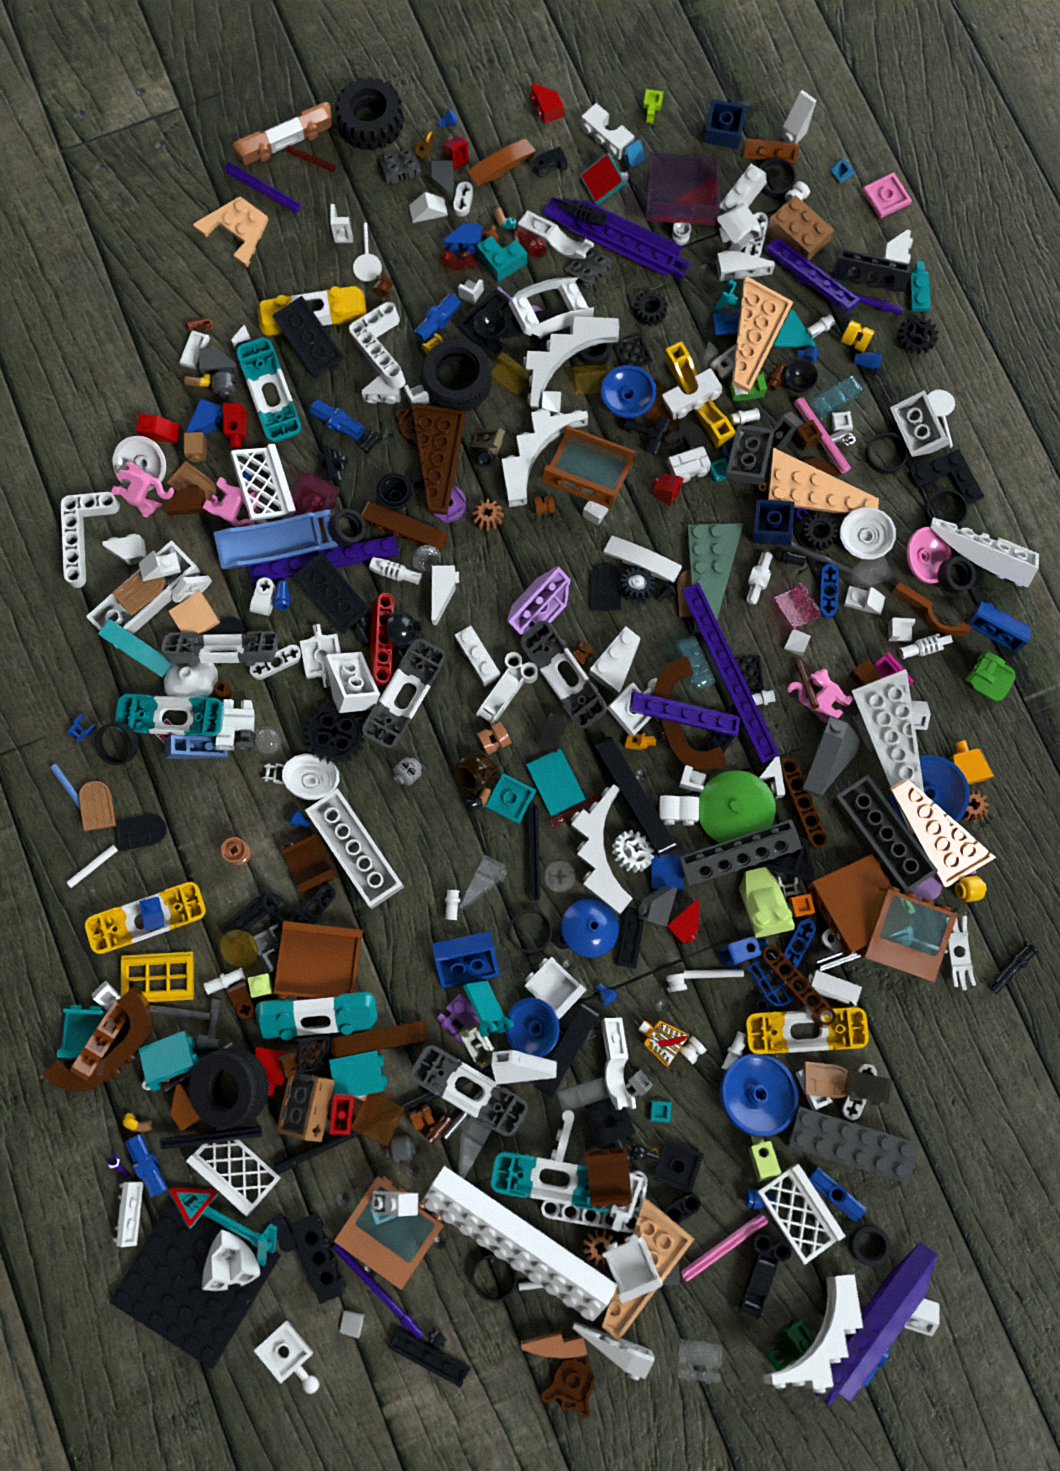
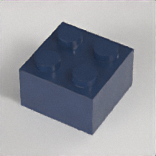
M712 99L704 143L738 149L747 105Z
M757 500L753 543L791 546L795 502Z

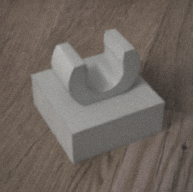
M641 1069L626 1084V1088L630 1086L635 1088L636 1092L632 1095L633 1097L644 1095L653 1086Z

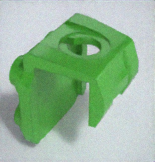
M987 651L980 654L977 663L965 680L971 684L975 691L996 702L1003 700L1015 681V671L1007 666L1003 659Z

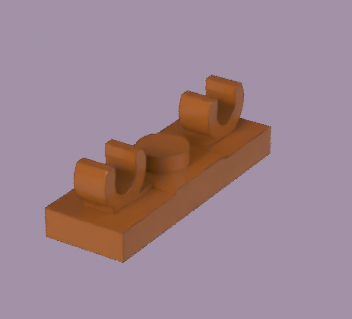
M746 138L743 158L759 160L782 158L790 163H796L799 144Z

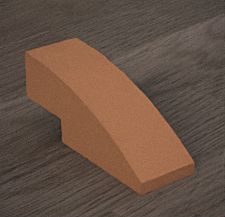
M561 1331L521 1341L522 1350L545 1357L573 1358L588 1355L582 1335L563 1339Z

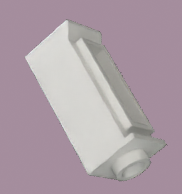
M818 970L813 971L812 974L809 973L807 981L820 995L849 1004L851 1007L857 1005L862 989L861 986Z

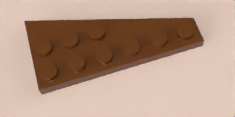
M411 403L429 513L448 515L466 411Z

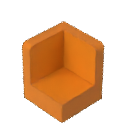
M811 893L788 899V902L792 904L795 917L815 913Z

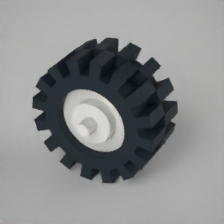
M632 567L630 571L627 569L625 574L623 573L619 590L622 597L626 595L625 600L631 599V603L637 600V604H640L641 600L643 603L647 599L649 600L655 586L654 577H651L652 573L650 571L646 573L644 568L641 571L640 567H637L636 570Z

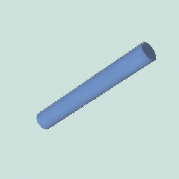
M52 765L50 767L51 771L81 811L79 794L58 765Z

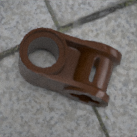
M244 980L228 988V996L238 1016L246 1020L256 1018L255 1007L257 1004L254 998H251L248 982ZM246 1006L251 1007L249 1014L244 1013L247 1010Z

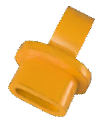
M636 733L634 736L628 735L625 747L632 750L645 749L648 746H655L656 738L654 736H647L646 733H642V735Z

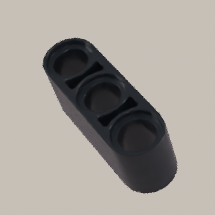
M686 1193L660 1210L668 1216L669 1210L676 1208L679 1215L676 1219L671 1220L679 1224L695 1214L700 1209L701 1202L695 1194ZM690 1197L696 1200V1205L691 1209L685 1205L686 1200Z

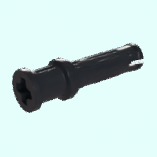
M1024 941L1022 948L1017 953L1012 954V960L988 985V988L998 995L1021 968L1028 966L1029 960L1034 955H1038L1039 951L1031 943Z

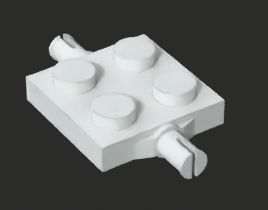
M320 624L312 626L314 636L308 640L300 641L306 678L322 677L323 687L327 688V684L328 687H331L325 657L330 654H341L338 635H322Z

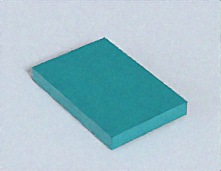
M561 748L526 764L551 817L586 801Z

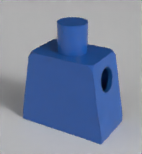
M755 936L717 950L723 967L726 968L760 956L761 951L768 944L765 938L756 939Z

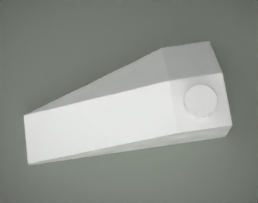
M573 1321V1329L625 1372H628L627 1376L639 1380L640 1377L646 1378L655 1359L652 1350L621 1338L618 1341L611 1334Z

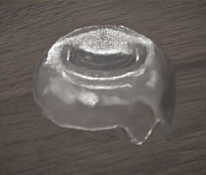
M421 545L415 549L412 561L415 568L422 571H432V566H439L441 562V552L439 549L431 545Z
M263 726L254 733L252 741L254 748L259 753L270 755L280 749L282 737L276 728Z

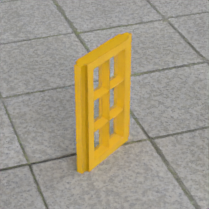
M193 952L121 956V998L129 991V981L145 980V991H142L148 1002L194 1000ZM186 963V974L170 975V964ZM166 964V975L149 976V965ZM145 965V976L129 977V966ZM186 978V989L170 990V979ZM166 979V990L149 991V980Z

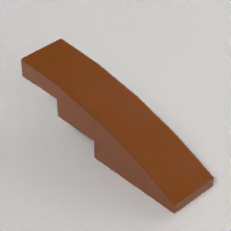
M526 138L485 158L469 169L466 174L476 186L503 177L505 171L518 167L520 161L533 157L536 150Z
M117 1000L113 1002L69 1070L86 1081L128 1018L127 1013L117 1003Z

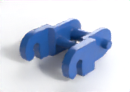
M84 714L79 715L73 721L75 724L67 732L68 735L72 734L77 738L76 742L83 741V738L86 735L89 736L93 732L92 729L97 727L93 724L87 730L81 728V718H85ZM77 728L82 731L80 735L75 732Z

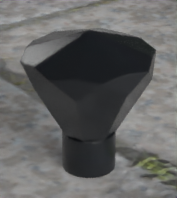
M664 581L660 593L655 596L657 600L661 602L664 598L676 596L674 586Z

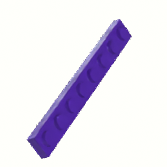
M391 536L357 543L352 546H342L250 565L248 567L252 585H257L258 580L261 578H269L272 582L292 578L320 553H323L335 568L370 562L373 557L384 559L399 556L396 538Z

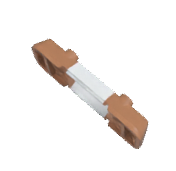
M328 102L321 103L303 111L301 117L298 116L263 133L258 131L236 141L232 145L235 157L244 165L259 159L263 162L270 158V154L306 138L309 140L316 139L318 133L332 126L331 107Z

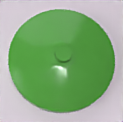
M728 771L721 773L705 785L699 796V822L705 833L719 844L773 825L776 812L774 796L762 779L749 772Z

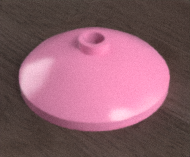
M924 527L915 531L908 542V564L913 574L920 581L929 584L939 582V566L943 561L952 558L951 547L930 527Z

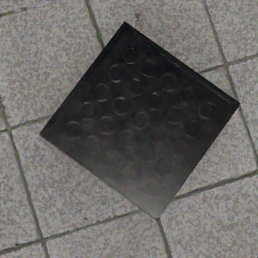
M172 1199L109 1303L213 1370L281 1256L275 1252L272 1254L267 1251L266 1264L264 1266L258 1264L260 1275L243 1286L239 1283L229 1284L227 1290H203L202 1280L206 1259L216 1236L221 1230L240 1238L250 1248L256 1260L258 1247L252 1245L251 1241L205 1215H202L193 1227L188 1229Z

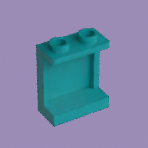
M69 1005V1009L63 1008L62 1013H65L62 1047L57 1050V1057L78 1058L108 1011H101L100 1006H89V1010H82L81 1005Z
M185 1031L139 1048L145 1081L152 1091L161 1089L160 1082L193 1070L199 1061L197 1054H194L193 1048L196 1047L192 1036L189 1037Z
M378 1050L329 1060L332 1080H335V1094L354 1095V1097L386 1091L385 1086H388L387 1075L382 1072V1066H385L383 1054H379Z

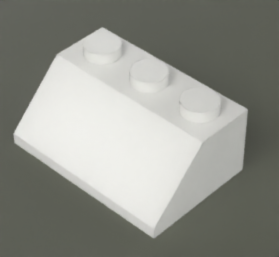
M925 390L890 407L912 457L933 453L950 444Z

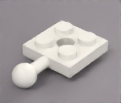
M656 678L648 682V688L643 692L644 694L652 695L654 693L657 682ZM634 682L629 684L607 707L609 712L630 736H634L652 718L629 712L631 693L634 691L642 693Z
M287 1320L254 1351L280 1384L295 1372L303 1381V1390L308 1394H312L318 1390L319 1381L315 1376H309L301 1364L314 1352ZM279 1347H288L289 1356L281 1357L278 1353Z

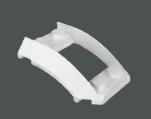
M564 277L542 281L526 287L514 295L509 301V305L524 334L530 336L534 334L539 339H542L550 333L570 327V324L574 323V316L593 317L594 307L588 308L575 283L578 277ZM558 288L570 312L539 323L527 297Z

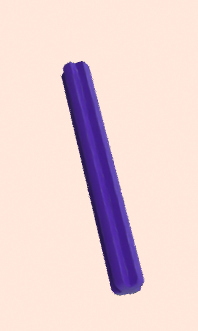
M227 163L225 166V172L295 213H298L300 210V203L232 163Z

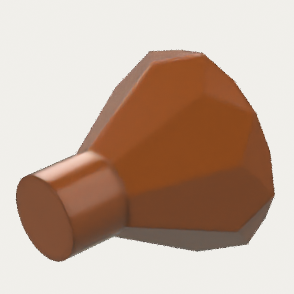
M491 225L489 230L482 235V241L492 236L497 243L499 242L494 225Z

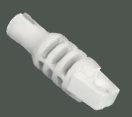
M373 557L369 565V570L381 576L397 581L405 580L416 585L419 584L422 576L421 573L406 569L405 565H400L386 559Z
M935 634L916 640L912 645L899 648V654L902 659L915 655L925 656L944 650L943 645L951 643L953 640L951 635L940 637V634Z

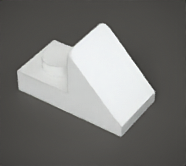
M152 551L139 563L143 581L181 572L176 553L157 557L155 551Z
M849 586L844 606L881 615L885 596L873 587L866 591Z
M775 757L759 779L763 781L772 780L770 782V790L774 794L775 799L784 797L785 789L780 758Z

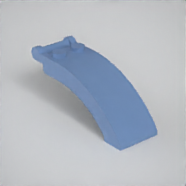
M331 511L311 512L278 521L228 528L214 532L221 569L245 567L338 547V544L332 539L328 530ZM319 518L323 519L327 537L326 543H323Z

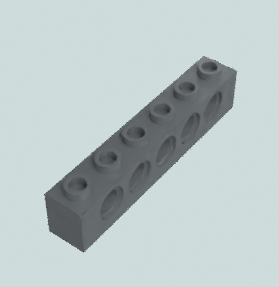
M791 819L681 856L680 860L688 884L691 886L712 878H718L730 872H736L748 866L757 865L769 859H775L786 853H793L802 847L797 830Z

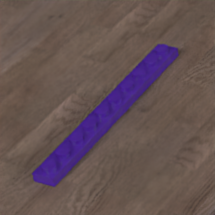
M700 583L683 589L681 592L761 763L763 764L780 756Z

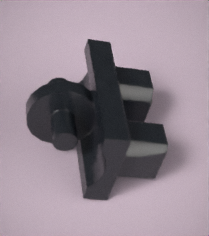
M329 445L324 446V451L317 455L319 464L322 466L327 464V469L320 472L321 478L324 481H343L341 471L345 470L344 465L349 462L348 457L342 456L341 452L330 449Z

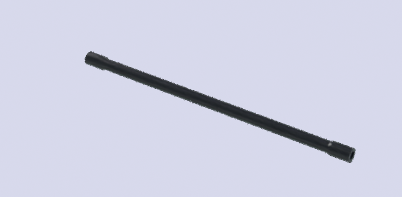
M492 1063L484 1068L478 1067L475 1070L483 1075L492 1073ZM461 1076L456 1080L455 1088L458 1089L473 1081L465 1076ZM431 1091L419 1095L352 1127L350 1135L337 1134L304 1151L274 1163L275 1171L278 1175L306 1160L431 1102L440 1096Z

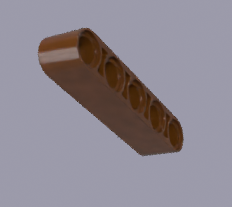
M365 501L360 512L365 524L436 553H441L448 538V534L442 530L370 501Z
M786 758L781 762L784 788L804 838L809 842V848L819 850L827 843L826 832L810 793L802 790L805 780L798 763L793 758ZM784 764H789L792 767V772H786L783 767ZM791 782H797L800 789H792ZM798 800H804L807 807L801 808L798 805ZM805 819H813L814 826H808ZM813 836L820 837V845L813 842Z
M773 945L765 947L760 957L762 964L818 1027H830L836 1019L834 1010L779 948ZM772 952L775 955V960L767 959L766 953ZM785 967L789 971V975H782L779 972V968ZM793 983H800L802 991H796L793 988ZM807 998H813L816 1001V1006H809ZM821 1013L827 1014L830 1017V1021H822Z
M426 1021L331 1038L332 1059L429 1041Z

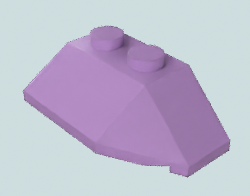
M558 566L538 577L513 603L507 622L518 634L526 633L539 621L551 623L567 606L570 585L569 577Z

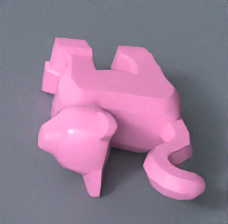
M131 461L126 462V470H120L117 476L121 480L127 479L129 481L128 487L124 485L113 486L111 491L113 495H121L129 504L136 506L143 517H148L154 513L157 507H162L161 503L146 498L147 492L152 485L156 487L157 494L162 499H170L174 494V489L171 487L167 492H164L162 484L157 478L152 477Z
M220 477L216 485L226 495L221 502L217 496L212 495L211 501L206 500L202 508L213 515L222 517L234 527L257 525L254 520L249 518L237 520L242 504L245 505L241 489L227 485L226 480ZM254 491L248 494L256 498L259 493ZM254 504L252 507L253 511L259 513L258 506Z
M826 669L816 671L814 674H811V677H808L811 684L821 689L815 695L819 703L817 709H812L809 699L806 698L803 684L792 682L787 686L789 693L794 689L798 690L799 701L816 714L818 719L826 724L829 717L838 719L843 713L840 709L835 710L832 708L831 705L834 701L847 707L854 699L852 696L843 694L840 687L830 680Z

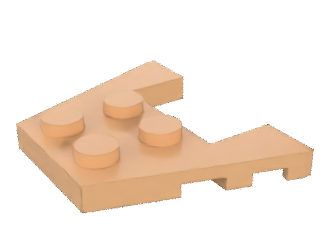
M238 197L195 222L193 227L205 237L217 225L226 229L244 243L233 256L245 267H248L250 258L256 250L255 246L258 239L261 238L266 227L268 217L242 197Z

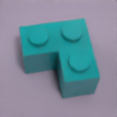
M492 236L477 245L479 259L497 282H500L527 264V252L517 239L503 249Z

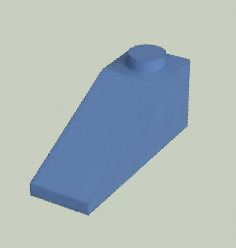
M170 735L165 739V759L228 757V750H216V737Z

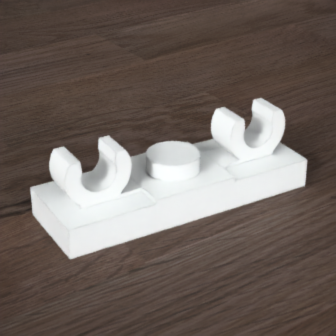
M123 1182V1184L119 1185L120 1188H123L122 1195L118 1196V1199L121 1200L119 1226L115 1227V1230H118L117 1238H113V1241L117 1242L116 1246L118 1247L137 1246L143 1182Z

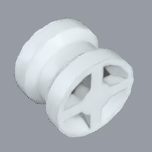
M685 973L665 976L666 981L669 983L668 992L687 990V985L684 984Z

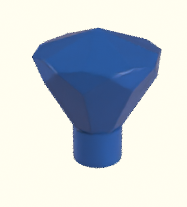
M448 109L444 117L438 121L440 127L458 124L456 114L452 110Z
M812 345L805 350H798V358H806L813 363L816 362L818 356L816 345Z
M297 808L290 814L289 825H302L305 828L309 826L310 821L305 819L300 809Z
M602 983L596 987L600 993L603 1006L612 1003L618 995L616 991L605 988Z

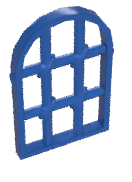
M772 952L766 955V957L771 956V958L775 960V956ZM760 958L746 967L763 996L770 1004L781 1007L787 1005L792 1000L791 995H788L784 987L777 980L778 987L772 988L767 977L771 973L768 972L764 975L758 965V962L761 961ZM754 965L761 974V977L758 979L750 968ZM779 968L781 974L787 976L785 972L781 968ZM763 979L769 987L770 992L767 994L759 982ZM779 989L783 991L788 999L783 1004L776 994V991ZM773 994L778 1004L773 1002L768 996Z

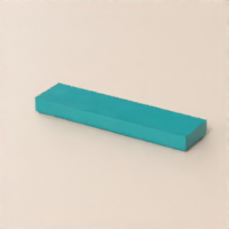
M109 618L98 632V635L162 678L172 665L168 663L161 653Z

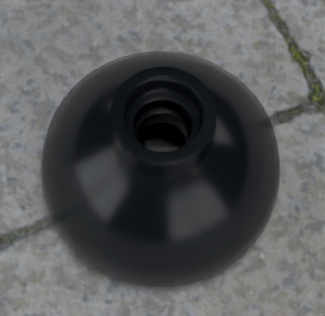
M391 473L379 480L376 486V496L380 504L385 508L399 510L410 503L413 496V486L406 476ZM399 494V497L393 498L392 495Z
M402 611L393 612L389 616L386 626L387 636L397 649L408 648L422 630L418 620H414L411 615Z

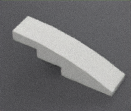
M611 536L604 549L605 555L620 559L624 564L636 568L640 567L641 571L644 568L646 573L649 571L652 573L651 576L672 583L675 582L682 568L681 565L653 551L615 536Z

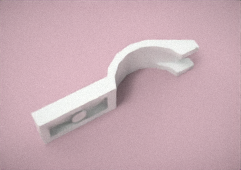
M528 210L518 223L519 229L548 242L557 252L569 258L585 259L588 250L594 246V243L587 239L583 242L570 239L559 229L558 225Z
M604 1018L601 1020L607 1057L604 1071L607 1092L616 1110H621L622 1107L635 1109V1097L628 1093L624 1083V1066L628 1059L622 1018Z

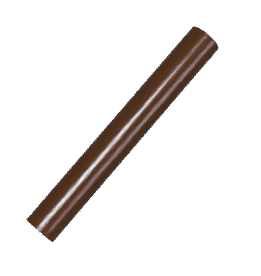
M802 660L795 661V666L812 709H817L819 703Z

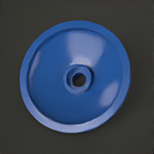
M624 365L613 369L606 375L601 387V396L604 405L613 414L623 418H636L645 414L654 404L656 385L653 378L644 369L633 365ZM630 395L631 398L626 399L624 396Z
M582 899L573 903L565 911L561 921V934L567 947L575 954L586 958H595L606 954L615 945L619 934V925L615 913L607 904L596 899ZM591 923H595L596 929L591 928Z
M526 998L516 1003L507 1018L513 1021L514 1027L509 1029L505 1027L510 1047L518 1052L544 1057L554 1048L558 1040L559 1021L556 1012L550 1004L539 998Z

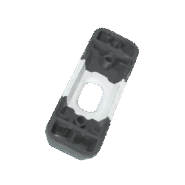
M539 621L521 637L522 648L533 664L539 668L563 703L564 709L575 725L579 728H587L601 718L607 710L605 701L598 693V688L592 684L567 648L565 640L560 638L554 627L548 621ZM563 660L569 662L579 677V682L574 687H570L558 671V665Z
M272 631L247 632L246 635H199L198 632H174L164 637L161 652L168 663H186L188 667H195L198 663H244L245 666H253L256 663L272 662L278 649L279 635ZM212 651H234V652H214V653H210V652H212Z
M416 639L411 643L395 674L363 725L362 731L366 738L387 749L397 745L446 660L445 652L441 648L424 639ZM406 683L413 684L416 687V693L410 704L405 709L397 708L394 701L401 688Z
M429 1045L425 1047L412 1067L411 1077L413 1081L504 1136L513 1135L527 1114L528 1105L523 1098L500 1084H496L495 1081L437 1046ZM465 1076L479 1084L483 1088L482 1096L478 1100H473L459 1092L455 1088V1082L459 1077Z

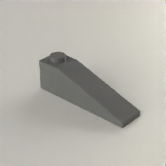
M829 717L823 727L802 790L821 797L855 757L861 739L848 723Z

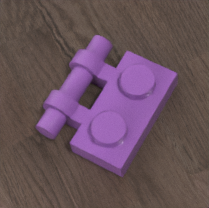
M459 994L446 1007L451 1015L447 1018L441 1013L436 1019L444 1029L447 1028L455 1036L454 1039L457 1042L460 1041L465 1046L458 1033L460 1030L452 1022L458 1019L464 1025L463 1028L476 1020L480 1024V1021L473 1006Z

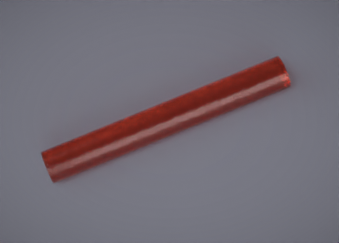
M290 145L286 148V152L334 172L336 169V165Z
M597 793L549 821L552 828L572 818L577 811L580 813L583 809L585 810L592 806L595 801H601L602 796L600 793Z

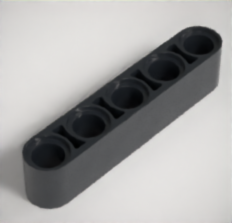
M583 1002L550 1059L557 1062L556 1078L540 1079L534 1088L552 1098L601 1012Z

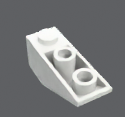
M515 1050L493 1052L492 1070L496 1084L556 1078L557 1062Z

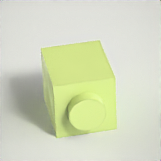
M263 974L248 978L251 998L256 999L274 995L272 975Z

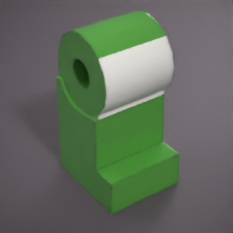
M764 374L757 375L749 392L731 383L730 390L733 400L745 401L765 397L767 386Z

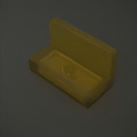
M504 352L498 356V364L491 371L492 378L516 396L529 384V377L531 375L528 370Z
M610 365L573 367L576 394L600 393L603 380L611 371Z

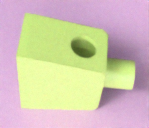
M751 1136L753 1146L749 1148V1153L757 1181L761 1182L778 1177L781 1174V1170L771 1141L765 1142L764 1137ZM759 1151L765 1152L766 1157H761Z

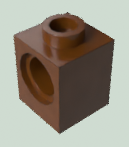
M812 419L798 427L793 437L802 451H805L818 444L823 434Z
M866 658L849 676L862 687L879 680L882 674Z

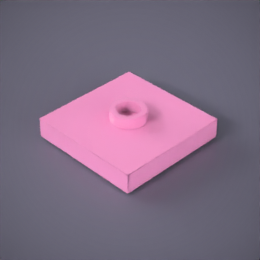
M894 172L862 189V192L880 219L912 202Z

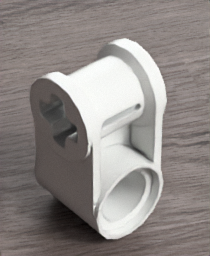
M269 578L258 580L254 596L251 600L250 612L270 616L276 587ZM267 585H269L270 589L267 588L264 591L263 587H267Z

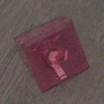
M307 472L298 479L292 498L296 510L294 513L302 515L323 510L332 511L340 488ZM319 518L318 521L321 527L324 523L323 519Z

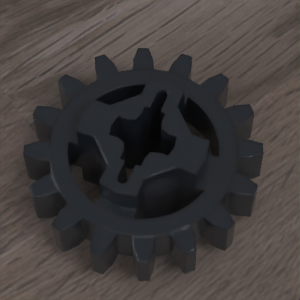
M915 315L914 319L909 316L907 321L904 320L898 330L899 335L897 339H902L899 345H905V351L910 349V354L917 351V354L920 355L922 350L924 353H927L938 340L936 336L939 332L934 330L936 324L931 325L932 320L926 321L924 315L921 319H919L918 315Z

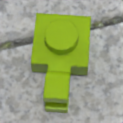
M646 89L643 105L644 109H648L646 123L653 124L655 110H661L662 91Z

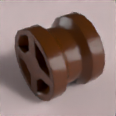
M378 275L372 292L377 296L386 298L390 294L389 289L393 286V281L387 276Z

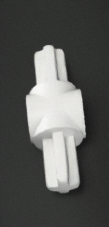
M762 552L758 566H754L748 580L750 590L746 602L749 604H757L761 590L767 587L771 575L768 568L772 559V554L769 552Z

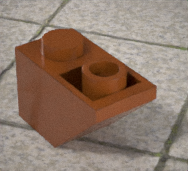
M185 1083L176 1085L170 1113L181 1131H186L201 1120L192 1107L189 1097V1084L185 1085Z

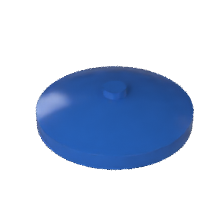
M934 755L919 756L924 794L958 823L964 816L970 800V789L965 775L953 762L943 757ZM889 790L891 807L906 825L898 803Z
M749 1054L735 1060L726 1069L720 1084V1100L726 1116L736 1128L751 1136L766 1137L781 1132L791 1123L798 1108V1089L792 1074L779 1060L766 1054Z

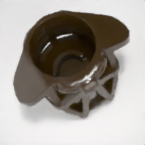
M471 753L464 755L456 764L454 776L458 784L466 792L476 796L478 794L477 791L485 789L497 777L498 766L483 754Z

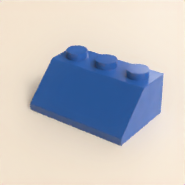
M983 601L976 606L967 622L975 631L1015 653L1029 642L1032 629L1026 623L1016 621L1008 613L1000 612L992 604Z
M490 931L432 944L442 988L500 976Z

